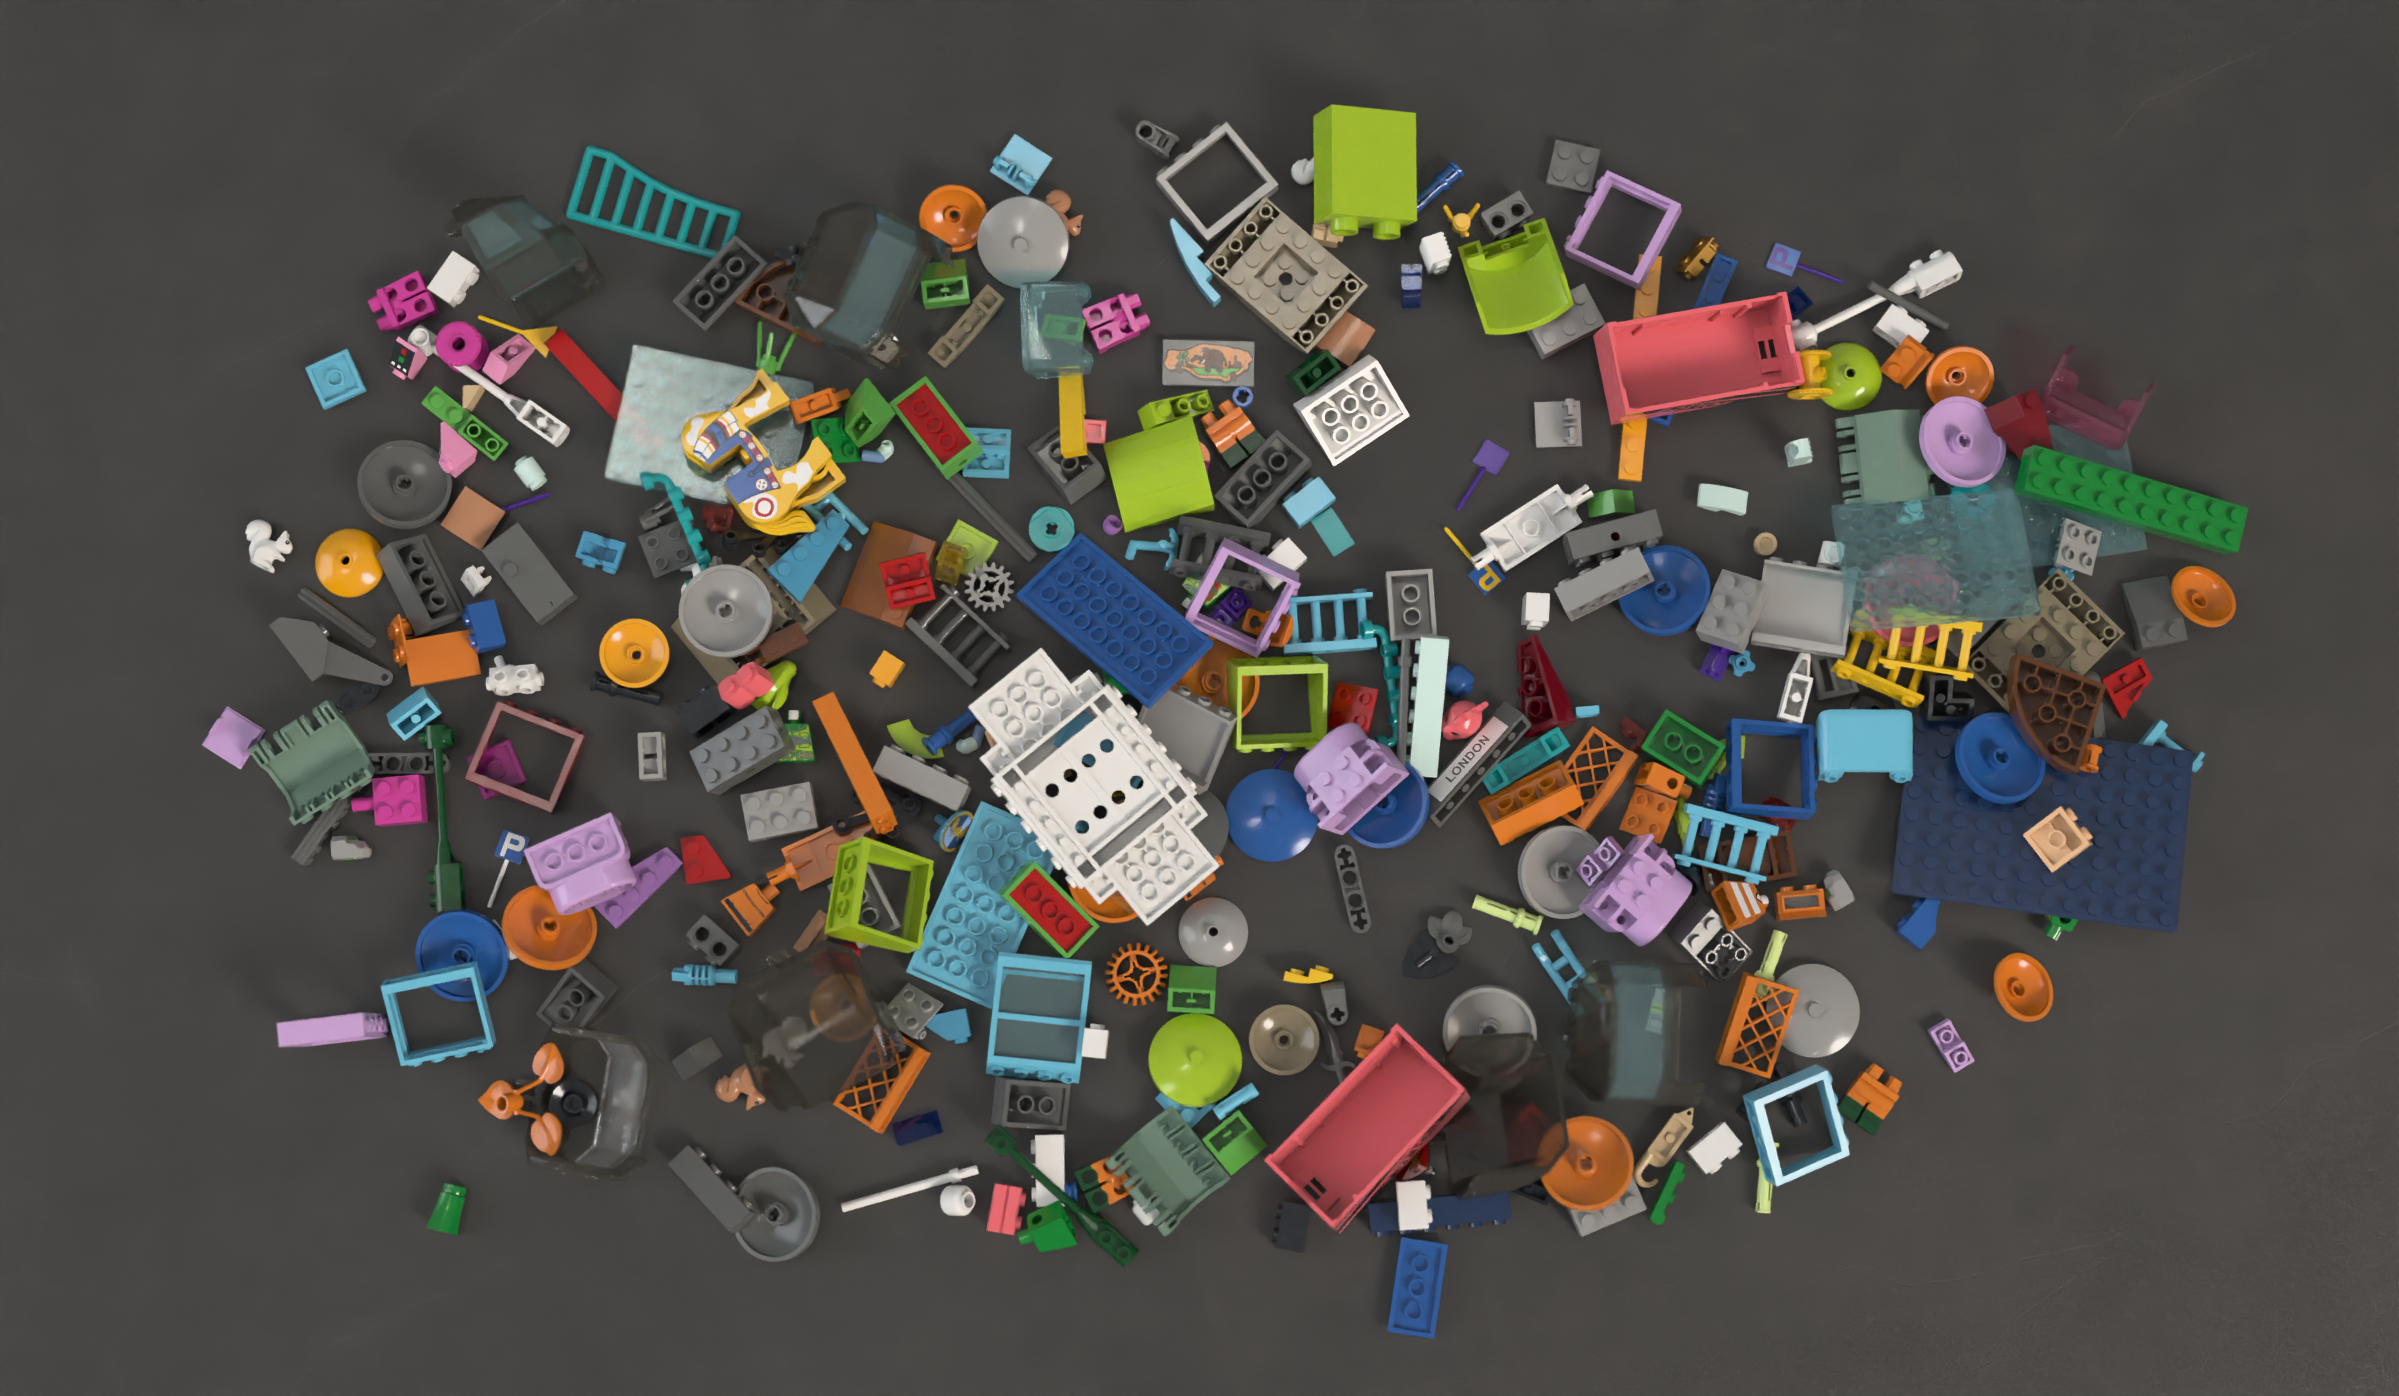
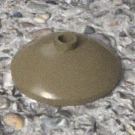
M1276 1005L1263 1011L1254 1021L1249 1034L1250 1050L1256 1062L1265 1070L1277 1075L1295 1074L1309 1066L1315 1058L1319 1048V1032L1314 1020L1304 1010L1292 1005ZM1282 1035L1288 1037V1043L1285 1045L1279 1041Z

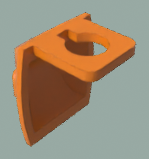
M1249 608L1242 625V630L1257 635L1258 638L1272 610H1266L1264 614ZM1287 613L1281 614L1278 619L1281 623L1277 632H1271L1269 639H1271L1269 646L1283 647L1288 643L1294 626L1291 615ZM1253 616H1257L1258 621L1261 622L1260 627H1250V619Z

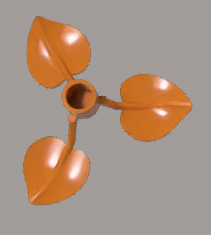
M547 1043L536 1053L533 1060V1071L536 1075L540 1076L536 1081L520 1089L513 1090L507 1081L499 1080L494 1082L478 1099L488 1112L499 1119H509L513 1114L537 1119L531 1127L532 1141L539 1150L548 1153L550 1156L557 1152L561 1144L562 1128L560 1121L550 1112L545 1113L541 1117L539 1114L521 1110L520 1108L523 1106L524 1100L520 1093L540 1084L543 1080L549 1084L559 1081L563 1074L564 1065L556 1045Z

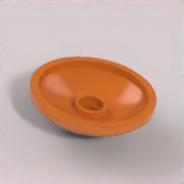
M948 184L936 188L927 195L920 208L919 222L924 236L932 245L944 251L959 252L977 244L980 225L988 212L984 201L975 191L963 185ZM957 211L958 215L956 217H952L950 215V212Z
M1956 346L1949 348L1939 354L1928 368L1925 380L1927 394L1934 404L1946 398L1956 396L1971 398L1982 403L1989 395L1993 386V366L1988 357L1974 347ZM1957 371L1958 375L1952 377V374Z
M2188 566L2181 569L2174 576L2171 583L2172 597L2178 609L2188 619L2202 626L2220 627L2229 622L2236 611L2235 596L2226 581L2218 574L2204 567Z
M2023 953L2010 954L1998 963L1994 972V989L2002 1007L2012 1017L2023 1022H2034L2046 1016L2053 1003V987L2045 968L2036 959Z

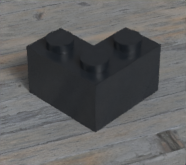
M1924 670L1921 695L1925 697L1920 703L1919 714L1927 721L1973 720L1975 699L1967 692H1953L1954 675Z

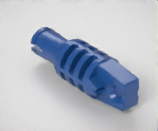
M1714 773L1712 783L1707 784L1702 807L1722 812L1726 797V787H1724L1726 775ZM1702 818L1698 835L1710 837L1713 826L1711 825V820Z

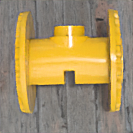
M1826 350L1799 351L1805 382L1799 386V389L1787 392L1788 398L1812 400L1832 396V389L1821 388L1822 381L1826 380V368L1820 366V360L1832 357L1831 352Z

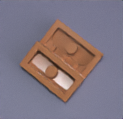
M1346 311L1316 344L1315 348L1328 349L1337 362L1350 367L1362 353L1374 334L1375 329Z
M465 486L440 525L481 551L505 514V511Z

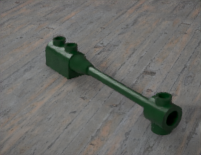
M448 725L424 726V731L419 732L420 745H425V750H433L438 828L433 870L428 871V883L434 884L435 892L429 895V904L431 908H436V912L457 909L466 910L463 863H454L447 835L442 749H448L450 745H454L453 727H448Z
M1000 1124L997 1125L986 1137L984 1143L1001 1158L1006 1154L1011 1156L1075 1214V1217L1086 1230L1088 1236L1123 1268L1126 1267L1139 1252L1138 1247L1104 1217L1100 1218L1087 1209L1081 1208L1014 1147L1017 1139Z

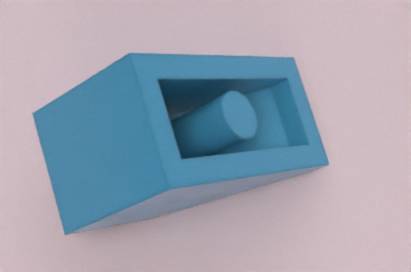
M966 1008L936 1014L925 1025L947 1041L953 1040L954 1044L968 1042L967 1037L972 1036Z

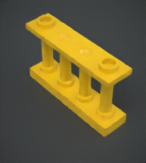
M1888 605L1887 617L1891 618L1893 625L1887 657L1879 656V663H1883L1884 668L1897 669V666L1950 674L1954 675L1953 679L1961 681L1973 678L1974 672L1967 670L1972 638L1973 635H1976V632H1982V620ZM1905 620L1915 621L1914 625H1916L1910 660L1896 658L1901 628ZM1929 624L1938 625V629H1940L1934 664L1920 662L1925 629ZM1952 628L1962 629L1961 633H1964L1957 668L1943 666L1949 631H1952Z
M1855 616L1849 623L1848 633L1853 638L1844 661L1838 659L1831 671L1840 678L1853 680L1899 700L1907 707L1917 708L1925 697L1917 693L1924 670L1915 669L1908 689L1895 683L1901 666H1897V669H1890L1887 679L1875 675L1874 672L1879 656H1881L1883 649L1888 650L1889 643L1880 638L1866 620ZM1861 640L1870 642L1874 646L1865 670L1852 665ZM1898 646L1896 658L1910 660L1912 648ZM1922 646L1920 662L1934 664L1936 651Z

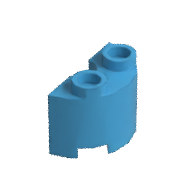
M583 531L575 557L581 559V564L594 569L595 565L603 567L602 571L615 575L627 544Z

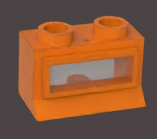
M1805 885L1803 890L1794 891V887H1782L1780 892L1774 893L1776 921L1827 916L1823 889H1817V885Z

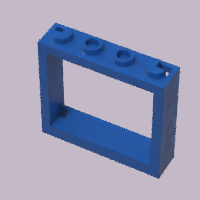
M1732 718L1726 724L1727 814L1809 820L1816 813L1818 800L1815 799V791L1818 780L1817 777H1814V769L1817 766V755H1814V746L1816 745L1817 737H1815L1812 724ZM1741 733L1800 738L1801 808L1742 803Z

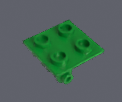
M845 417L810 420L813 440L816 437L820 438L832 454V460L835 464L861 462L859 448L844 430Z

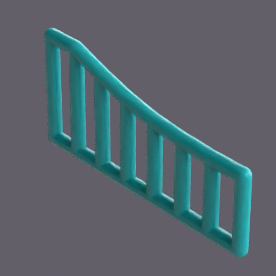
M594 146L586 147L566 211L568 219L711 259L719 252L707 248L717 214L730 217L721 249L735 235L741 215L739 210L715 204L671 188L645 174L616 153ZM593 156L606 159L590 214L588 215L577 212V207ZM614 164L624 169L626 173L612 219L609 221L598 218ZM636 177L646 185L633 227L620 224L633 179ZM656 189L665 194L666 197L655 233L642 230L653 191ZM674 199L687 203L677 239L663 236ZM696 207L708 211L698 245L685 242Z

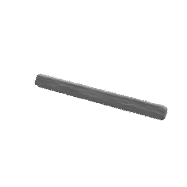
M958 472L948 479L962 496L1027 562L1032 561L1036 557L1037 553Z

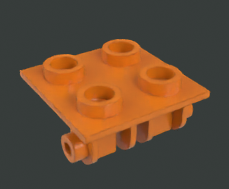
M397 614L389 624L390 627L387 628L389 639L393 640L395 649H393L395 663L398 662L399 668H402L410 659L406 640L414 639V636H407L413 634L408 619H401L400 614Z
M1636 787L1619 830L1636 836L1652 834L1655 836L1652 841L1655 844H1661L1678 801Z

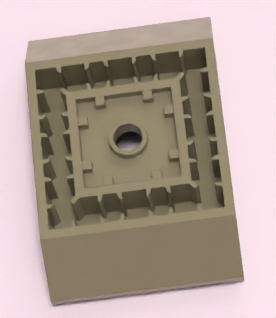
M1266 197L1258 203L1204 264L1225 289L1285 341L1306 354L1316 346L1368 287L1366 283ZM1284 274L1291 276L1292 283L1287 286L1282 285L1279 282L1280 276Z
M775 542L768 548L764 557L756 558L751 555L739 566L751 571L760 578L770 593L773 604V619L766 637L798 621L805 635H807L835 612L836 608L815 583H813L799 604L767 573V570L784 555L778 554L775 551ZM679 617L671 626L673 631L718 685L728 676L735 675L745 664L763 657L761 650L749 656L741 655L733 658H718L700 651L688 640L682 630ZM766 662V663H764V664H762V665H760V666L765 669V668L768 667L772 662H770V663H767V662Z
M2057 568L1969 654L1967 670L1974 672L1973 678L2011 715L2007 699V672L2012 656L2018 653L2083 676L2125 633ZM2035 645L2043 649V656L2041 658H2036L2032 654V648Z

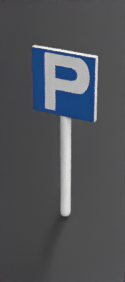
M503 829L494 856L505 860L488 902V908H491L509 861L521 863L524 856L523 850L527 848L530 838Z

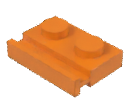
M1908 334L1879 370L1897 384L1899 382L1906 390L1933 359L1935 354L1928 352L1925 346Z

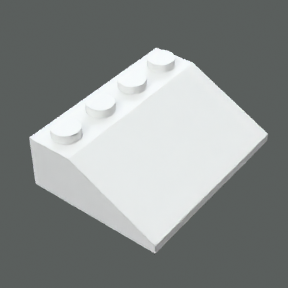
M1369 354L1293 404L1305 426L1333 466L1410 416L1378 360Z

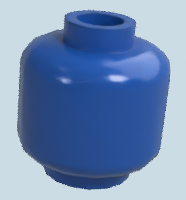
M1450 664L1446 672L1445 690L1454 698L1461 695L1464 697L1468 696L1474 689L1472 686L1475 680L1474 675L1462 664Z

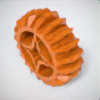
M1129 943L1127 944L1128 952H1125L1120 947L1119 951L1122 954L1120 957L1115 953L1112 954L1116 962H1107V965L1113 967V970L1105 971V974L1112 975V979H1107L1106 983L1114 982L1115 986L1111 987L1109 991L1114 992L1116 989L1119 991L1115 996L1116 999H1119L1122 994L1126 996L1123 1001L1124 1004L1128 1003L1129 998H1133V1006L1137 1005V999H1141L1142 1005H1146L1145 997L1148 996L1150 1001L1153 1002L1155 1000L1151 995L1153 992L1159 996L1162 994L1157 989L1158 985L1166 987V984L1160 982V979L1168 978V974H1161V970L1167 969V965L1159 966L1158 963L1163 961L1164 958L1163 956L1157 959L1154 958L1158 952L1156 949L1149 954V945H1146L1144 951L1140 950V943L1136 944V950H1132V945ZM1136 955L1147 957L1154 966L1148 968L1140 967L1137 963ZM1129 957L1130 970L1127 973L1117 975L1120 963ZM1133 962H1135L1136 968H1139L1138 971H1149L1140 976V987L1138 982L1134 981L1135 978H1124L1133 973ZM1156 973L1153 986L1145 992L1143 979L1148 975ZM1133 981L1138 994L1125 991L1119 982Z

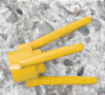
M1477 203L1469 214L1459 213L1456 216H1453L1448 206L1444 205V211L1448 221L1452 223L1453 231L1460 234L1461 238L1468 237L1469 232L1467 231L1470 227V220L1479 209L1480 204Z

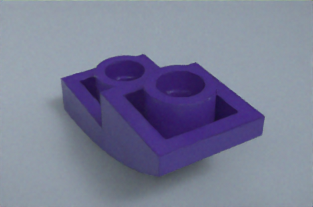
M1236 587L1207 617L1231 627L1252 605V602Z

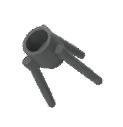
M681 487L682 492L686 490V487ZM669 496L652 508L645 510L644 514L639 515L640 522L646 532L663 527L659 525L663 523L661 516L673 510L674 507L671 505L659 512L657 510L671 501Z

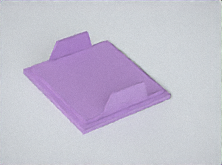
M227 706L220 718L216 720L202 746L241 769L251 755L249 748L260 741L266 730Z

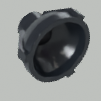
M1691 863L1690 867L1679 866L1675 868L1692 883V890L1689 895L1696 896L1701 888V878L1699 876L1702 871L1701 867Z

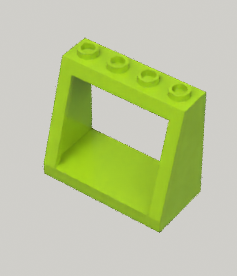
M1317 656L1226 658L1228 708L1232 711V714L1238 716L1230 735L1231 745L1236 750L1238 749V752L1249 753L1252 752V749L1272 752L1274 748L1295 751L1297 747H1305V749L1311 750L1327 735L1328 663ZM1307 674L1311 732L1241 735L1242 676Z
M861 837L838 847L824 934L903 953L920 950L924 940L923 929L927 919L926 909L930 899L929 890L934 874V861L867 837ZM868 863L910 872L900 938L858 924Z

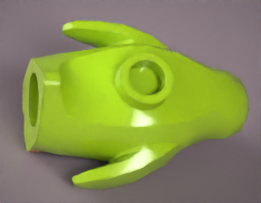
M785 660L767 669L771 674L774 686L769 692L756 697L751 703L757 710L765 706L777 710L784 704L787 699L791 679L796 676L797 672L796 665L792 661Z

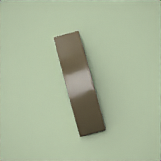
M987 284L975 297L973 304L947 334L935 343L928 354L946 368L980 333L1005 299Z

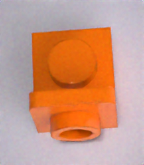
M1362 1024L1353 1049L1358 1052L1357 1057L1365 1059L1381 1043L1385 1031Z

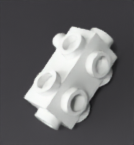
M503 656L494 658L497 667L489 668V677L486 678V688L488 691L493 690L495 695L509 696L513 693L531 694L535 691H541V686L544 685V676L535 664L506 665Z

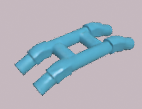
M833 492L814 506L810 504L802 507L819 523L824 518L820 511L831 503L839 511L838 514L844 520L847 519L862 535L866 534L869 530ZM843 536L839 545L845 551H848L852 544Z
M1554 930L1551 936L1564 956L1552 963L1540 943H1535L1531 948L1568 1004L1580 1016L1586 1010L1571 991L1572 989L1583 983L1597 1003L1604 1000L1605 997L1574 955L1559 930ZM1570 964L1577 975L1565 982L1558 970Z

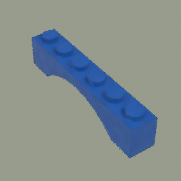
M1919 897L1912 904L1911 908L1913 911L1909 916L1904 915L1896 925L1899 928L1895 933L1915 950H1921L1936 932V918L1941 900L1922 899Z

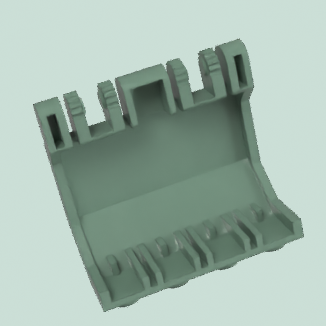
M1887 410L1835 419L1836 430H1845L1836 432L1837 438L1855 437V444L1838 447V453H1845L1839 455L1841 475H1851L1842 477L1841 482L1845 484L1860 483V489L1843 492V498H1851L1843 500L1845 511L1899 502L1933 503V497L1936 496V487L1934 483H1931L1930 474L1934 472L1926 463L1919 443L1920 425L1925 416L1921 410Z
M329 699L319 704V707L316 706L312 709L314 716L321 724L317 728L309 717L303 714L299 719L297 718L281 728L280 732L276 731L273 733L275 741L282 750L276 752L267 739L249 748L251 755L259 766L268 772L285 795L292 811L289 820L293 825L299 822L305 824L314 817L313 814L318 810L324 812L333 805V801L337 798L345 799L353 793V788L358 785L364 787L373 780L371 777L375 769L365 745Z
M1173 1105L1162 1111L1134 1133L1105 1161L1111 1170L1121 1164L1113 1172L1116 1177L1122 1175L1125 1171L1128 1172L1131 1177L1123 1184L1126 1189L1136 1182L1128 1192L1140 1207L1151 1201L1143 1209L1146 1214L1152 1212L1155 1208L1159 1211L1160 1214L1154 1218L1153 1224L1157 1226L1164 1221L1157 1228L1164 1237L1173 1231L1199 1202L1231 1179Z

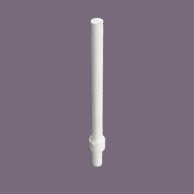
M977 1165L960 1170L958 1168L951 1169L946 1174L841 1203L843 1212H847L948 1182L954 1184L961 1182L963 1178L979 1174Z

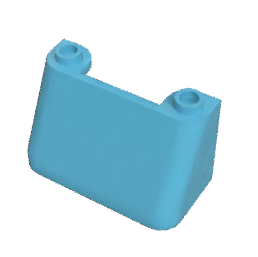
M1831 709L1822 711L1818 715L1814 727L1815 737H1817L1815 755H1817L1816 768L1818 780H1825L1829 783L1836 782L1843 776L1844 772H1889V777L1895 782L1911 781L1913 776V720L1910 711Z

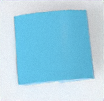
M967 428L983 450V453L963 468V477L1009 479L1011 429Z

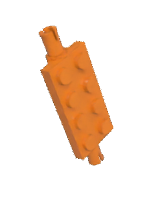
M864 810V811H862V812H860V813H858V814H856V815H854V816L861 815V814H864V813H866V812H865V810ZM844 821L838 823L839 827H844L846 825V822ZM871 822L852 827L850 834L846 836L837 835L832 825L782 848L781 851L786 859L785 865L766 873L767 877L771 879L769 880L771 886L792 878L795 879L800 892L834 877L838 847L861 838L866 832L871 831L873 827ZM880 833V835L878 836V842H881V835L886 833ZM869 836V837H868V838H870V839H872V840L875 839L874 836Z

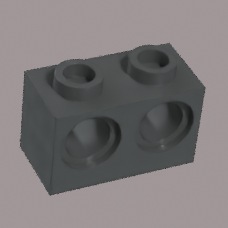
M1519 190L1480 213L1479 220L1492 241H1495L1498 238L1502 240L1512 234L1511 231L1517 227L1519 229L1524 228L1523 225L1531 222L1530 219H1532L1534 213ZM1520 208L1523 215L1519 217L1514 216L1511 209ZM1499 219L1503 222L1504 226L1502 228H1495L1492 225V221Z
M703 914L686 934L689 938L688 943L697 951L701 948L707 954L705 959L713 966L717 964L724 966L742 946L707 914ZM701 928H707L709 931V937L704 941L698 938V932ZM719 943H723L726 946V953L723 956H718L715 952V948Z

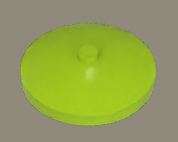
M1184 1014L1168 1021L1156 1033L1149 1049V1072L1155 1086L1169 1100L1186 1107H1205L1220 1101L1233 1089L1240 1076L1242 1053L1234 1033L1223 1022L1205 1014Z

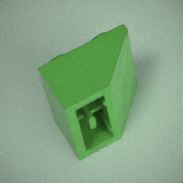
M966 259L920 264L923 304L926 310L971 304Z
M868 378L864 379L846 403L844 430L858 448L877 438L896 414Z
M1170 965L1167 1012L1214 1014L1217 968Z
M1239 1110L1235 1111L1202 1138L1203 1142L1231 1176L1267 1147V1144Z

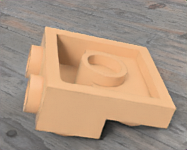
M2060 806L2023 834L2051 872H2055L2092 845L2090 841L2092 835L2084 826L2080 828L2075 822L2078 819L2076 814L2070 808L2065 809L2063 806Z

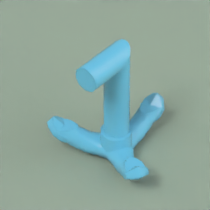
M1173 528L1169 529L1171 542L1166 540L1158 542L1130 540L1125 557L1128 560H1133L1136 550L1169 553V558L1164 568L1167 571L1170 569L1172 558L1177 559L1178 534Z

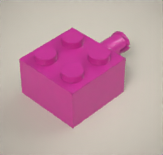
M419 774L375 778L372 780V796L353 797L351 800L353 812L374 810L375 825L386 827L428 823L425 776Z

